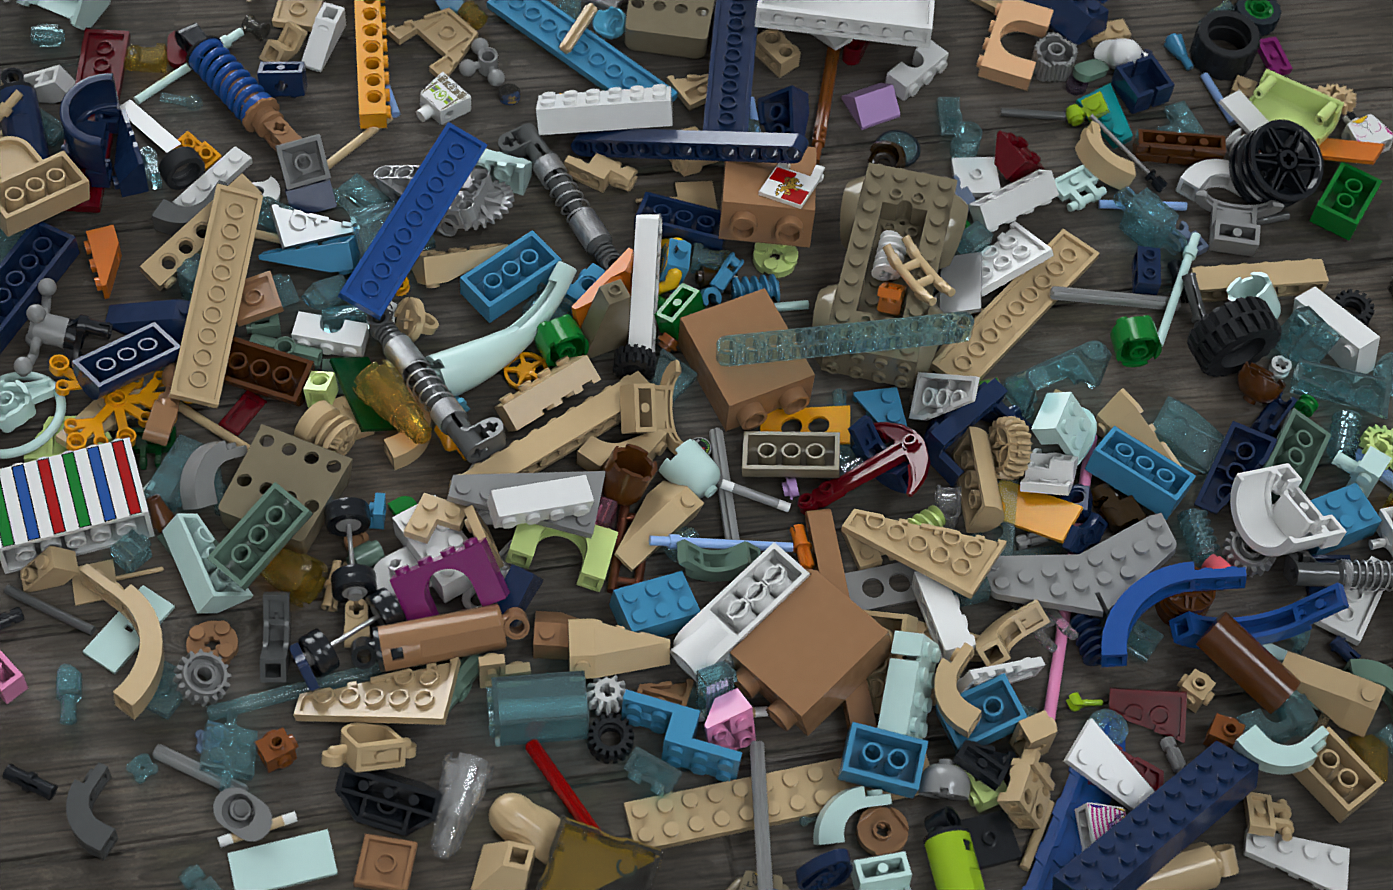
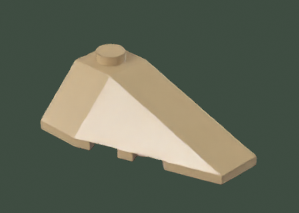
M503 243L470 246V250L454 247L449 248V253L436 251L435 249L422 251L412 267V271L417 283L426 285V288L440 287V283L449 282L468 272L509 245Z
M663 480L646 495L614 555L632 572L661 547L650 546L649 536L676 534L697 516L704 502L687 486Z

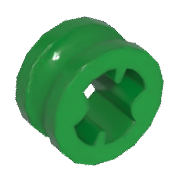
M1308 394L1301 395L1294 406L1296 410L1306 417H1311L1319 407L1317 400Z

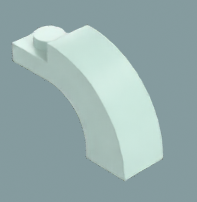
M864 786L851 787L837 793L824 805L817 817L813 834L814 844L823 845L845 842L844 828L848 818L861 808L892 804L891 794H883L882 789L867 790V796H865Z

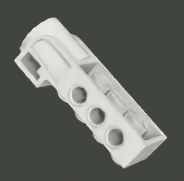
M774 542L679 631L673 642L674 647L670 650L672 657L695 682L699 684L705 681L713 687L734 667L730 652L810 576V573Z

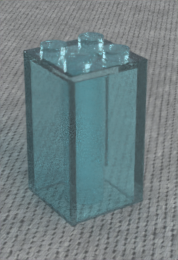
M585 671L491 677V687H487V712L489 714V737H495V746L526 744L532 739H537L539 743L588 739L589 710Z

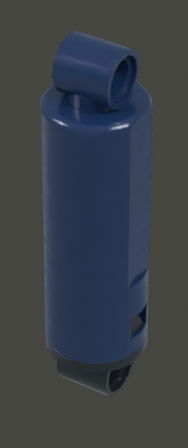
M13 67L7 68L1 73L0 104L2 102L5 103L16 89L24 96L12 108L13 112L8 117H4L0 122L3 137L14 136L24 139L44 160L50 157L36 89L34 85L25 82L21 70Z

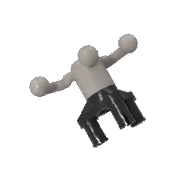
M44 278L38 283V291L42 295L41 305L33 304L26 311L30 324L25 341L30 347V351L27 357L16 359L13 366L14 370L21 377H26L30 374L39 356L42 344L63 348L69 360V367L73 369L71 361L84 355L82 347L85 337L91 334L110 339L113 324L94 320L88 315L80 314L76 319L50 314L51 297L56 292L57 285L54 280Z

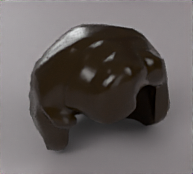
M884 140L877 141L871 145V155L868 158V163L882 164L894 168L905 167L906 154L904 148L899 144Z

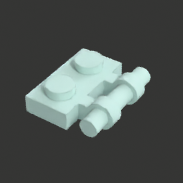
M1084 165L1054 179L1059 193L1058 198L1062 202L1067 199L1072 201L1067 204L1069 212L1079 211L1085 208L1086 204L1097 202L1101 199V196L1107 193L1104 186L1096 188L1095 185L1098 182V178ZM1084 190L1088 193V194H1086V195H1084V196H1081V195L1079 194L1080 192H1082V191H1084Z

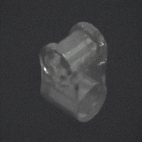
M936 484L934 504L942 511L945 517L946 524L943 527L954 530L957 527L961 513V486L946 488Z

